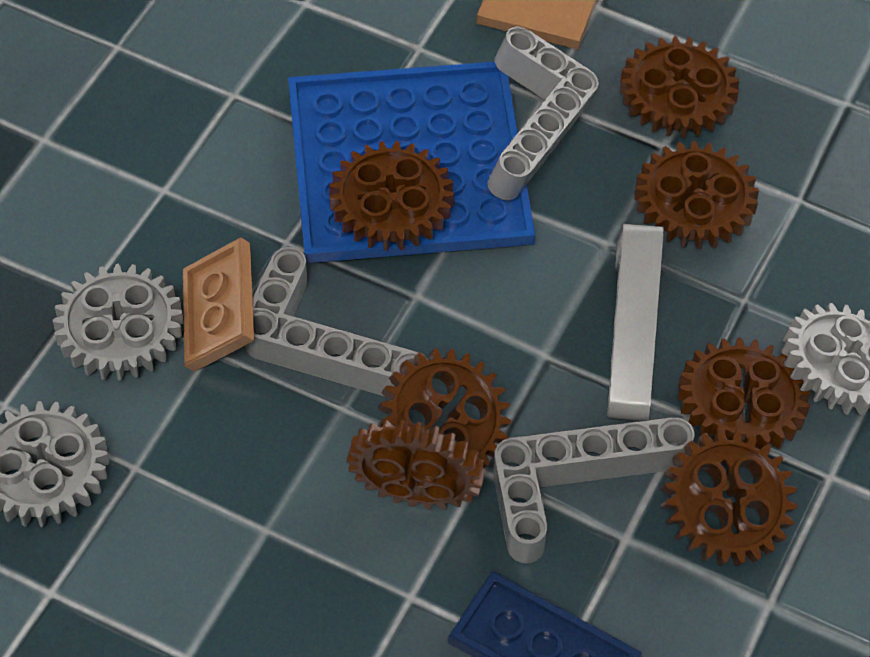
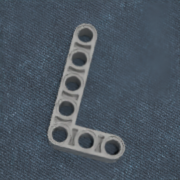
M512 27L507 31L495 56V64L504 74L545 101L501 153L487 181L490 192L502 200H512L520 194L584 113L598 87V79L591 70L522 27Z
M623 224L618 237L615 271L618 272L607 408V418L649 420L663 227Z
M285 247L276 251L252 298L254 341L245 345L246 352L258 360L384 396L381 393L386 385L394 386L389 380L392 373L396 371L403 374L400 365L405 360L414 365V357L418 352L294 317L307 289L306 258L301 250L293 247ZM338 354V355H341V356L333 357V356H331V355ZM376 365V366H379V367L370 368V367H368V366Z
M671 417L514 437L500 442L495 449L493 478L507 550L510 556L520 563H532L540 559L544 553L547 523L540 487L663 472L670 466L678 467L672 458L678 452L686 454L684 446L688 442L694 441L692 425L684 419ZM667 442H676L680 445L673 446ZM627 447H636L640 451H632ZM596 452L600 454V456H591L587 453ZM555 457L560 461H549L546 458ZM515 462L519 464V466L510 467L505 463ZM523 498L526 499L527 502L517 503L514 502L512 499ZM530 534L535 539L524 540L519 535Z

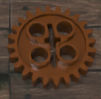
M674 36L672 43L667 44L660 37L657 47L650 42H646L644 51L636 48L634 50V57L626 59V66L622 68L620 94H624L623 105H630V116L640 114V125L651 121L653 123V132H656L661 126L666 128L667 136H670L675 129L679 130L682 138L686 137L687 130L692 129L697 136H700L702 126L712 132L714 131L715 123L724 124L727 114L732 115L734 105L737 104L740 80L735 78L736 67H728V56L718 58V48H714L709 52L705 50V41L701 42L698 46H694L692 37H688L684 44L680 43L677 36Z
M380 141L379 150L374 151L369 145H364L365 154L363 156L352 151L351 162L340 161V171H333V183H329L330 210H334V221L342 222L343 233L353 230L355 242L363 237H367L368 247L371 248L377 241H382L385 251L388 250L391 242H396L400 250H404V241L410 240L417 247L419 246L420 235L431 240L433 238V228L442 230L444 219H450L451 207L454 204L453 180L448 179V168H440L439 157L428 161L427 149L416 154L414 153L413 143L406 150L400 148L399 141H395L392 149H387L385 143Z
M692 141L690 149H685L681 142H677L676 151L673 152L670 148L664 146L662 156L652 153L650 163L642 164L641 174L637 175L634 200L638 201L637 212L644 213L643 223L650 224L655 222L654 226L663 227V231L667 232V242L672 241L677 236L681 238V247H685L689 240H694L697 249H701L703 241L708 240L710 245L715 248L719 237L725 242L730 243L733 233L741 236L744 226L751 225L758 205L759 188L754 187L756 177L747 176L749 171L748 164L737 166L738 155L730 158L725 157V147L716 153L712 151V143L710 142L706 144L704 149H699L696 141Z
M741 337L737 338L735 346H731L723 338L721 339L719 349L709 342L704 353L696 350L693 360L686 361L678 384L680 389L677 400L683 402L680 410L681 414H690L688 422L692 427L702 426L699 437L704 433L714 436L718 430L723 429L727 440H729L733 432L740 430L741 440L744 443L752 435H756V445L759 450L768 443L780 449L784 439L792 441L796 431H801L810 408V404L807 403L810 390L802 392L800 389L804 381L802 379L794 380L790 378L795 368L784 366L787 355L781 354L778 357L772 355L773 345L768 346L763 351L759 349L758 340L755 339L751 346L748 347L744 345ZM740 368L744 370L745 375L743 388L740 387V383L742 380V372ZM744 402L748 403L745 411V418L747 419V423L743 420L742 411L744 408Z
M434 348L429 353L428 360L422 352H419L414 357V365L405 360L400 365L403 374L394 371L389 377L394 386L386 385L381 393L390 400L383 401L378 406V410L387 413L388 416L383 418L378 425L382 427L383 422L387 420L394 426H399L400 420H404L409 427H415L409 419V410H416L425 419L424 429L429 430L442 414V409L451 402L459 387H464L466 390L465 394L448 414V420L439 427V434L454 433L456 442H469L467 450H477L479 452L477 458L484 460V469L490 464L487 455L493 458L495 456V449L497 447L495 443H500L508 438L499 429L505 428L511 423L509 418L501 416V413L510 407V403L498 401L497 397L505 391V387H492L491 383L497 375L496 373H491L487 376L481 374L485 364L483 361L472 367L469 365V353H466L458 361L456 360L454 349H450L445 354L444 359H442L438 349ZM432 379H439L446 384V395L439 394L433 389ZM465 403H471L478 408L480 413L479 420L472 419L466 414Z
M385 420L382 428L371 423L368 430L359 429L358 436H353L346 461V463L350 464L348 471L356 473L355 481L366 482V490L378 489V497L380 498L389 495L394 497L393 503L395 504L404 500L408 501V505L411 507H415L419 503L423 504L428 510H431L432 504L447 510L448 503L461 507L462 501L472 502V497L479 495L485 469H483L484 460L477 458L479 452L477 450H467L469 442H455L454 433L441 435L439 434L440 429L437 426L431 430H426L422 422H417L415 427H409L404 420H400L399 426H394Z
M723 429L718 430L714 434L713 441L707 433H704L698 438V445L690 441L684 446L686 454L678 452L672 458L678 467L670 466L664 473L673 480V482L665 483L661 487V491L671 495L670 499L661 504V508L672 509L674 515L666 521V524H679L681 529L674 538L678 540L688 536L691 540L687 551L691 552L700 546L703 548V561L708 560L716 553L718 566L726 564L730 555L735 566L742 565L745 562L746 556L752 563L761 559L760 550L768 555L775 550L772 541L780 543L787 538L780 528H789L794 525V521L785 515V513L792 512L798 508L797 504L787 500L788 496L797 491V487L785 486L784 480L790 477L792 472H780L777 468L784 459L782 456L775 457L772 460L767 456L771 449L769 443L760 450L755 447L756 435H752L744 443L741 440L740 430L733 432L729 440H727ZM721 462L727 464V472H725ZM739 466L750 470L753 475L752 484H747L740 478L738 474ZM699 470L706 471L712 476L713 488H707L699 482ZM726 491L728 496L735 497L736 502L732 504L731 500L724 499L722 494ZM746 507H751L758 512L760 516L759 525H754L747 520L745 515ZM705 511H711L718 516L720 520L719 530L712 529L706 524L704 519ZM732 522L738 531L737 534H734L731 530Z

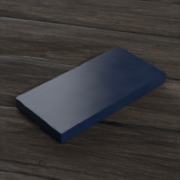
M491 571L448 636V643L472 657H641L642 655L641 651L494 571Z

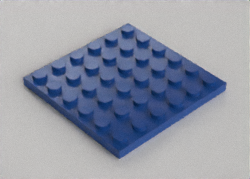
M495 62L288 77L306 263L535 244V231L527 185L516 198L502 200L490 192L487 184L501 153L518 134L508 75L497 68ZM380 141L385 143L387 149H392L395 141H399L400 148L406 150L413 143L414 153L416 154L427 149L428 161L439 157L440 168H448L449 170L448 179L453 180L454 193L450 219H444L443 229L437 230L433 228V238L431 240L420 235L419 246L417 247L410 240L404 241V250H400L396 242H391L387 251L383 249L382 241H377L373 247L369 248L367 237H363L355 242L353 230L343 233L342 222H335L334 210H330L329 183H333V171H340L341 160L351 162L352 151L363 156L365 154L364 145H369L376 151L379 150Z

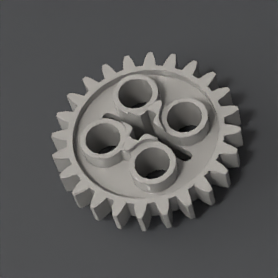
M116 264L113 273L108 274L105 268L101 266L99 267V276L96 278L88 272L84 273L85 284L82 285L72 281L73 294L62 292L63 304L55 305L57 317L53 319L56 342L61 347L63 357H70L74 368L83 364L85 374L88 376L96 369H99L102 380L106 379L110 371H115L117 379L122 380L124 371L130 370L131 374L136 378L139 374L138 367L144 366L149 371L154 370L152 364L154 358L161 362H166L165 349L175 351V338H182L181 325L184 324L180 298L175 297L172 285L165 287L162 275L152 280L151 269L149 268L143 271L141 275H138L135 265L132 264L126 273L121 271L119 264Z
M829 303L825 311L819 305H815L812 312L804 309L800 317H795L784 336L783 341L785 345L781 352L788 356L784 366L795 368L790 378L794 380L802 379L804 381L800 389L802 392L811 389L816 392L813 399L815 402L820 401L824 397L828 400V408L830 410L836 404H840L846 415L849 414L852 407H855L860 416H864L867 410L870 409V321L864 319V310H860L857 315L851 314L848 305H845L841 312L836 309L833 303Z
M38 401L35 411L29 412L28 408L22 404L20 406L21 415L17 417L11 412L6 411L5 417L7 422L5 424L0 423V512L3 510L6 521L10 522L19 514L22 526L26 527L32 517H37L39 526L44 527L47 516L52 515L58 524L62 520L61 512L67 511L72 516H77L75 505L78 502L89 507L91 502L88 492L100 494L101 487L98 480H106L108 477L105 467L109 464L106 451L107 446L105 438L100 437L98 425H90L89 417L86 413L77 417L74 406H70L64 413H61L58 402H54L50 410H44L42 402ZM39 437L36 441L27 442L31 438ZM68 452H76L72 456L63 457ZM10 470H18L14 474L6 475ZM46 485H55L51 489L42 490V488Z

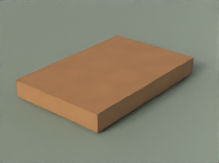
M483 0L477 14V24L503 31H508L512 27H522L546 42L579 50L598 0Z
M242 237L183 269L185 367L194 372L254 341L250 243Z

